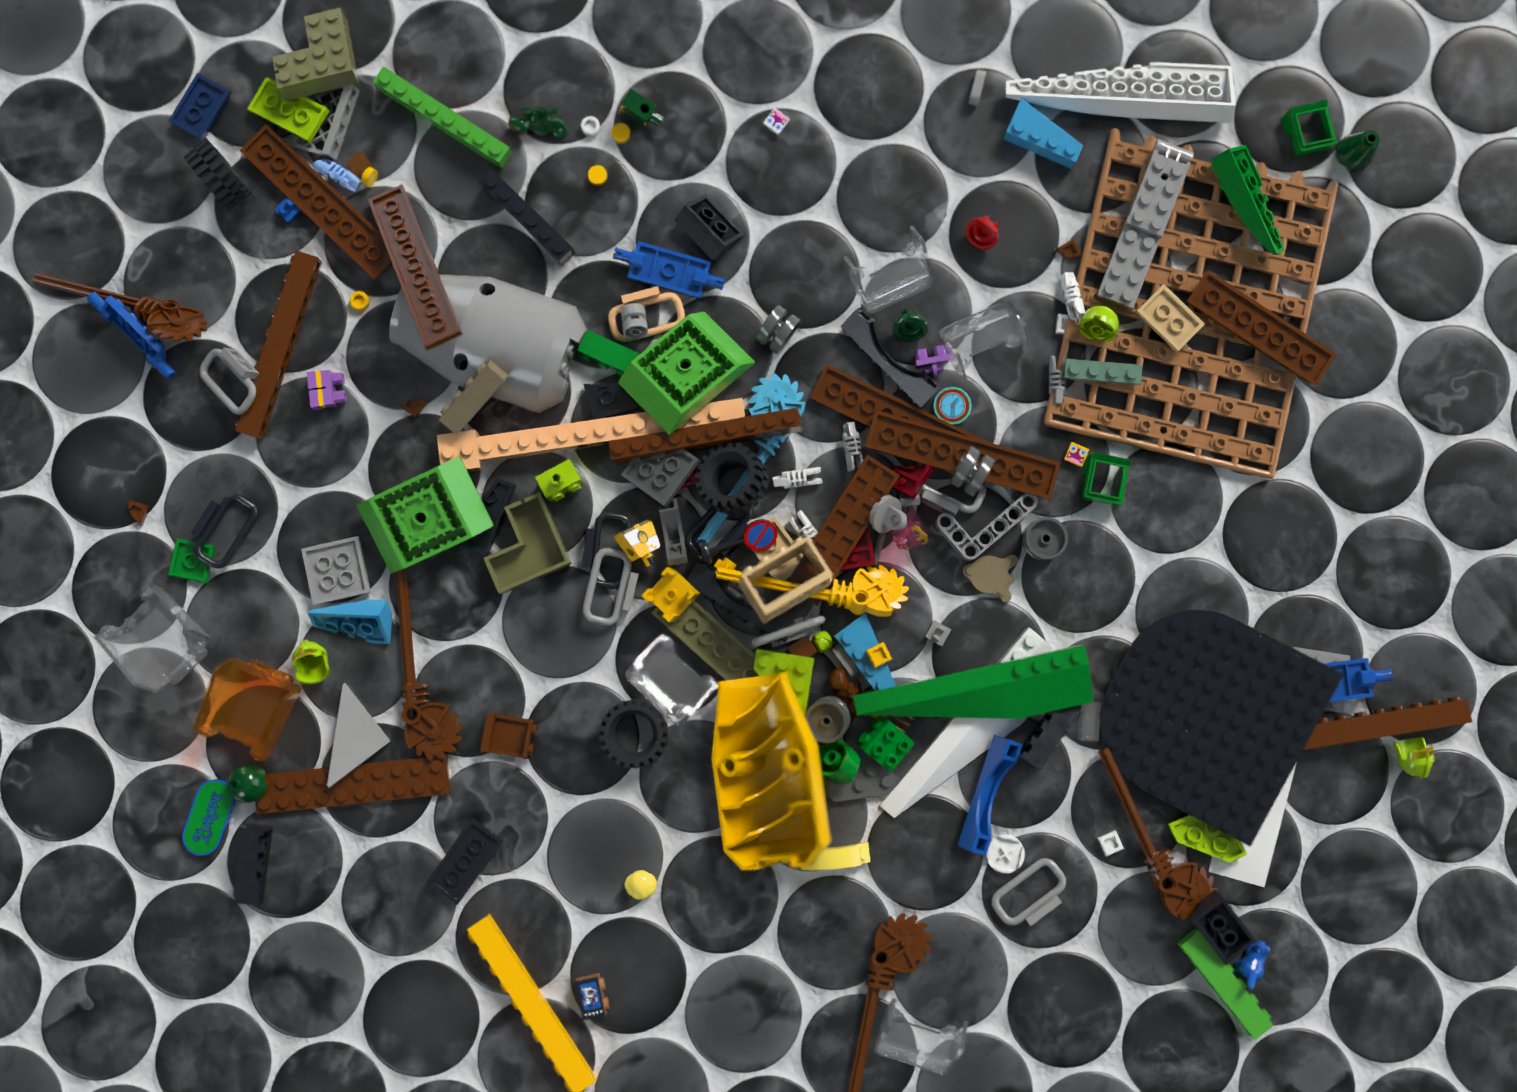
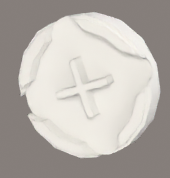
M1000 834L991 840L986 859L995 871L1012 873L1022 866L1025 859V850L1022 843L1016 837L1009 834Z

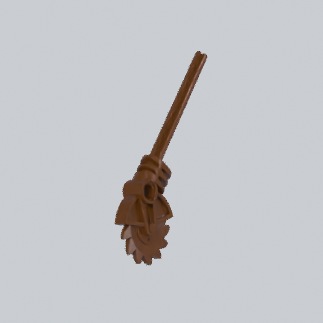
M36 273L33 282L38 285L86 297L92 292H96L104 301L111 295L115 300L119 299L125 307L133 308L134 315L138 320L143 319L147 322L148 334L160 336L161 340L173 339V342H179L185 339L186 341H191L194 336L200 338L202 336L201 332L207 331L205 326L207 321L204 320L203 312L190 307H182L174 299L157 300L146 296L138 299Z
M396 571L404 685L401 687V690H405L402 698H406V701L402 703L403 711L401 714L402 720L406 723L404 729L405 741L409 749L416 746L418 756L422 755L424 751L426 757L431 761L434 758V754L439 758L445 759L444 751L455 752L457 749L452 744H456L463 739L462 736H457L463 724L456 725L457 713L449 714L451 706L426 700V695L431 693H426L425 688L430 687V684H417L407 571ZM413 709L417 712L415 720L409 718V712Z
M1106 747L1099 750L1098 754L1145 853L1143 861L1144 863H1149L1147 869L1152 871L1150 873L1152 886L1156 891L1160 892L1164 908L1173 917H1177L1179 914L1180 918L1184 921L1187 919V915L1192 918L1199 901L1212 891L1218 890L1215 887L1211 888L1214 880L1213 876L1207 877L1206 871L1202 866L1197 870L1198 863L1182 862L1171 864L1174 857L1167 856L1171 852L1170 848L1159 851L1155 850L1109 748ZM1164 879L1167 880V885L1165 888H1163L1162 881Z
M903 912L895 921L892 916H889L887 926L880 922L876 928L874 947L869 953L870 961L868 968L872 971L867 972V976L870 979L865 981L868 991L848 1092H860L879 991L881 989L893 991L894 987L890 985V982H894L895 979L891 975L897 974V972L908 973L918 970L916 967L917 959L923 964L925 960L924 951L931 952V948L926 940H931L932 936L923 931L928 925L922 922L915 923L918 919L917 915L905 919V913ZM878 953L885 954V958L882 961L875 960Z

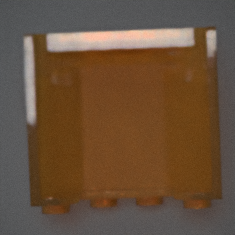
M229 658L214 668L193 731L198 732L202 737L214 736L220 732L229 739H236L242 742L243 745L252 747L250 749L252 757L258 761H265L272 756L302 688L293 683L294 678L291 675L262 662L250 660L249 663H246L238 658Z

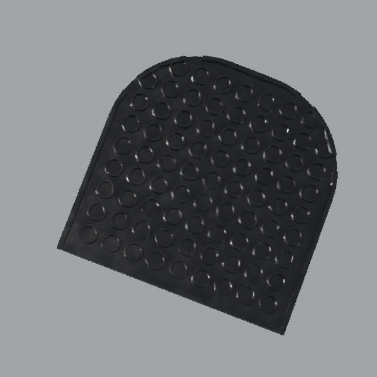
M1208 610L1175 612L1154 621L1134 639L1125 653L1105 692L1102 702L1100 725L1105 748H1109L1119 771L1135 786L1251 847L1341 682L1344 673L1228 615Z

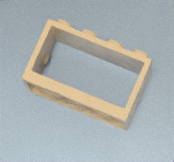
M808 536L804 539L802 537L792 542L793 545L787 549L786 547L780 548L775 552L776 555L771 558L768 556L763 558L756 567L752 568L750 566L742 571L739 586L763 624L830 585L833 574ZM804 552L818 576L765 606L757 591L751 585V582Z

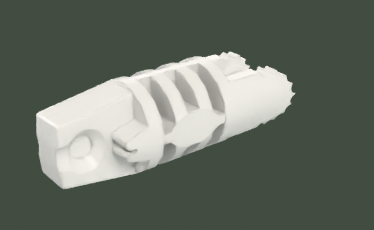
M1065 272L1061 275L1062 292L1065 297L1064 300L1069 318L1077 320L1078 315L1081 316L1085 313L1084 304L1074 273Z
M821 467L782 472V475L772 478L773 486H784V489L822 484V478L807 479L806 475L820 473Z
M800 510L797 512V515L805 525L803 528L793 517L789 518L788 521L800 537L804 539L808 536L813 541L818 531L803 511Z

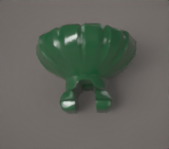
M908 309L902 310V315L893 324L894 335L903 341L920 340L928 332L927 321L920 315L918 310L915 309L912 314L908 313Z

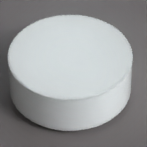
M588 116L582 120L581 129L586 136L593 137L599 133L600 123L597 118Z

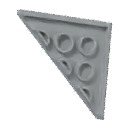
M346 683L342 685L327 783L328 788L391 742Z

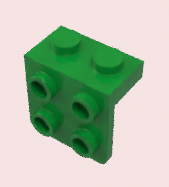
M878 716L872 721L867 731L859 737L856 745L885 769L893 771L912 748L914 742L884 716Z

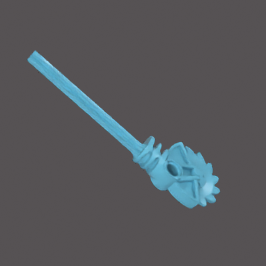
M773 373L771 374L772 380L760 378L759 380L762 385L751 389L752 392L756 393L749 400L750 404H755L754 407L749 408L751 416L797 407L800 416L804 413L806 403L800 402L804 393H797L798 382L794 381L791 385L786 374L782 380ZM790 434L751 440L759 447V452L756 456L764 464L769 456L775 455L774 448H780L778 443H783ZM747 469L729 495H734L746 484L748 480ZM717 511L697 540L704 539L708 545L728 515Z

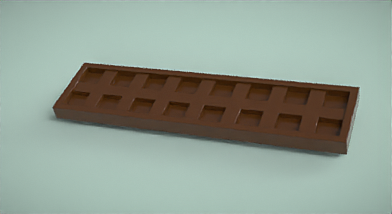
M866 455L812 541L833 574L830 585L868 527L873 505L876 502L879 503L881 501L880 498L888 495L900 476L869 455ZM805 554L789 577V582L804 584L818 576ZM807 598V600L817 606L821 599Z

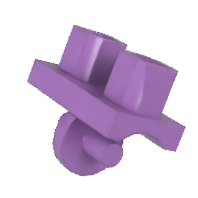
M944 345L933 347L934 357L929 358L926 349L916 350L915 369L930 366V368L924 369V373H932L933 378L938 377L937 372L944 371L943 365H936L948 363L950 360V354H946Z

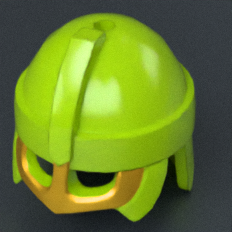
M307 639L301 641L299 647L295 649L292 655V666L295 667L296 680L302 684H316L324 681L329 676L326 650L316 642H309Z
M1423 737L1408 738L1393 743L1398 764L1407 774L1420 778H1426L1429 775L1434 762V744L1427 748Z

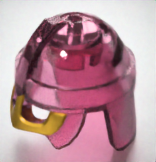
M915 508L906 514L907 524L903 530H893V541L898 549H917L931 541V539L927 538L930 531L917 515Z

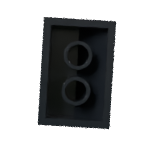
M706 194L686 204L674 220L713 261L724 255L744 236L743 232Z
M1212 891L1199 901L1191 921L1225 965L1257 942L1218 891Z

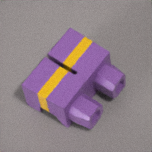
M331 370L307 372L308 389H310V407L316 411L327 407H338L339 403L347 401L346 391H336V385L345 384L343 373H333Z

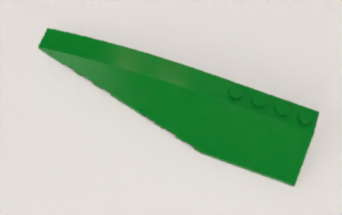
M1075 645L853 696L856 714L872 716L1020 719L1094 702L1085 645Z

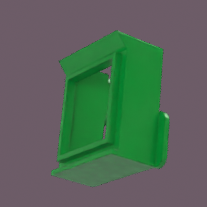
M1328 99L1291 107L1281 117L1285 133L1287 135L1290 134L1296 157L1331 150L1338 144L1328 109ZM1319 112L1325 140L1305 144L1298 116Z
M1097 452L1088 454L1082 473L1086 476L1081 499L1121 507L1124 500L1131 459ZM1096 462L1122 467L1116 497L1091 492Z

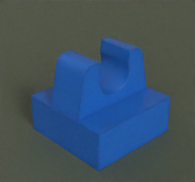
M288 197L274 209L289 224L302 212Z

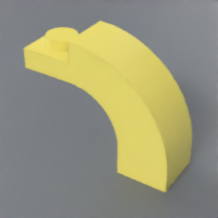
M868 842L825 848L813 865L801 867V870L840 869L870 862Z

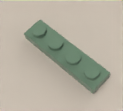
M1065 359L1063 379L1140 385L1142 365Z

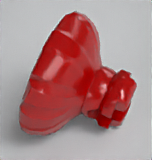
M989 216L974 218L968 222L965 229L969 242L981 250H989L998 242L999 234L997 229L999 225L996 221L995 223L990 222Z

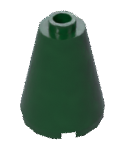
M1366 130L1345 136L1336 147L1338 163L1349 171L1365 169L1374 158L1380 143L1379 134L1374 130Z

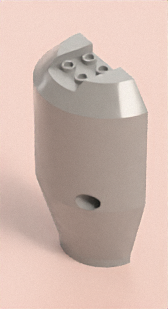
M439 274L463 335L427 351L401 288L390 321L389 337L391 343L401 346L451 383L464 388L465 382L471 376L474 378L478 374L476 370L482 363L487 364L490 360L493 361L508 376L491 397L518 407L540 413L563 402L569 385L565 379L570 368L568 367L569 360H573L576 353L574 346L579 348L587 331L576 306L492 277ZM468 363L467 368L462 370L463 365Z

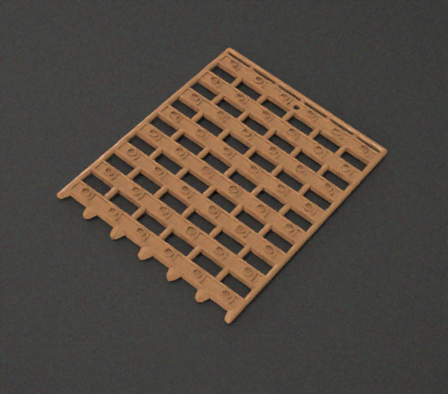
M1116 128L1111 130L1076 280L1079 284L1078 288L1080 289L1084 307L1106 306L1115 314L1139 320L1143 319L1136 311L1147 300L1137 298L1135 306L1131 310L1096 296L1099 289L1085 286L1083 283L1087 269L1105 273L1112 256L1111 253L1091 249L1095 233L1119 238L1126 220L1125 218L1100 213L1103 197L1132 204L1156 143V139L1153 136L1148 137L1142 146L1120 142L1119 130ZM1190 145L1183 147V149L1193 152ZM1193 157L1185 178L1214 185L1212 199L1209 201L1182 194L1183 182L1163 236L1160 238L1157 248H1161L1158 264H1150L1144 283L1153 285L1151 296L1163 284L1169 289L1190 293L1191 295L1203 276L1202 273L1206 259L1235 266L1232 282L1226 281L1227 283L1275 314L1300 319L1299 330L1306 334L1339 182L1332 180L1326 190L1304 185L1301 171L1294 172L1290 180L1286 181L1267 176L1266 165L1263 162L1256 165L1263 185L1260 186L1262 194H1266L1267 198L1288 203L1285 218L1274 216L1272 223L1273 227L1278 228L1284 249L1286 250L1287 241L1317 247L1314 263L1285 257V251L1273 255L1272 253L1247 248L1251 231L1246 227L1233 206L1218 203L1221 187L1217 174L1212 170V163L1197 160ZM1111 161L1141 168L1138 183L1108 177ZM1295 205L1325 211L1322 227L1292 220ZM1177 214L1206 221L1203 237L1175 231L1174 225ZM1216 223L1243 230L1240 246L1210 239L1213 224ZM1174 251L1198 257L1195 273L1166 267L1168 252ZM1242 268L1271 274L1269 291L1239 284ZM1279 277L1309 283L1306 299L1276 293ZM1189 305L1187 307L1205 323L1197 334L1219 338L1215 355L1188 349L1186 344L1176 352L1167 343L1150 340L1151 327L1146 322L1144 323L1141 337L1117 332L1115 339L1110 342L1102 343V339L1097 338L1095 341H1092L1080 332L1079 322L1070 319L1068 315L1056 370H1063V357H1067L1070 342L1099 348L1097 361L1105 362L1108 350L1137 357L1136 365L1143 366L1144 359L1174 367L1170 383L1143 376L1140 385L1072 380L1091 385L1088 402L1063 396V403L1055 404V392L1050 394L1044 419L1046 426L1267 479L1274 478L1296 375L1291 372L1260 366L1262 353L1256 349L1252 364L1223 357L1226 340L1250 345L1202 313L1194 312V308ZM1181 368L1211 375L1207 392L1177 385ZM1218 377L1248 384L1245 399L1240 400L1215 394ZM1255 386L1284 392L1282 408L1278 409L1253 403ZM1102 387L1127 393L1128 398L1125 411L1095 404L1098 388ZM1139 396L1165 402L1162 420L1132 413L1135 397ZM1173 405L1202 411L1199 428L1170 422ZM1210 413L1240 420L1236 437L1208 431L1207 425ZM1053 415L1082 421L1083 424L1078 426L1053 420L1052 418ZM1247 422L1277 429L1274 445L1245 440L1244 435ZM1090 423L1120 430V433L1116 435L1090 429ZM1161 427L1166 428L1167 431L1165 434H1162L1160 432ZM1127 433L1157 439V443L1153 444L1128 438ZM1164 442L1194 448V452L1191 453L1166 447ZM1204 450L1232 457L1231 462L1201 455V452ZM1239 459L1269 466L1268 471L1238 464Z

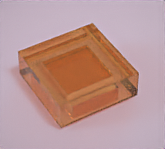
M363 151L346 160L358 178L362 176L367 168H374Z

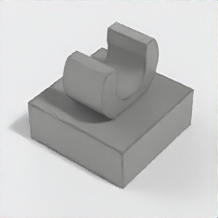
M898 492L903 511L907 512L906 507L913 505L914 511H917V505H920L919 494L913 499Z
M934 620L925 638L942 646L951 629Z

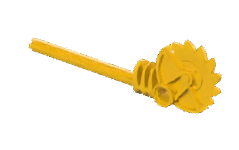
M879 565L878 569L868 566V572L862 567L856 572L853 582H850L849 586H845V581L842 582V585H839L838 579H834L831 589H823L812 595L811 598L826 600L830 606L837 604V607H841V605H844L845 609H849L856 615H862L867 612L874 616L888 617L892 615L893 609L898 610L901 608L899 603H904L908 600L904 595L908 592L909 587L903 586L904 576L897 578L895 569L892 568L889 572L882 565ZM718 567L716 578L739 583L742 572ZM764 576L751 582L752 586L787 593L802 585Z

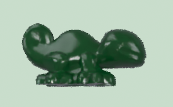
M523 107L522 114L526 116L510 117L508 121L509 129L517 135H525L529 129L537 135H547L552 131L553 135L558 139L564 138L567 134L565 122L553 115L557 113V107Z

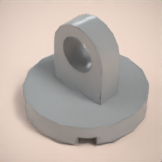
M883 496L880 498L881 501L879 503L876 502L871 509L869 522L872 524V528L880 533L888 532L891 529L903 530L907 524V517L902 512L901 502L893 496Z

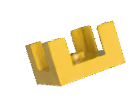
M667 567L661 573L663 577L652 589H647L642 594V597L647 602H653L664 613L663 617L668 622H675L700 593L673 567Z

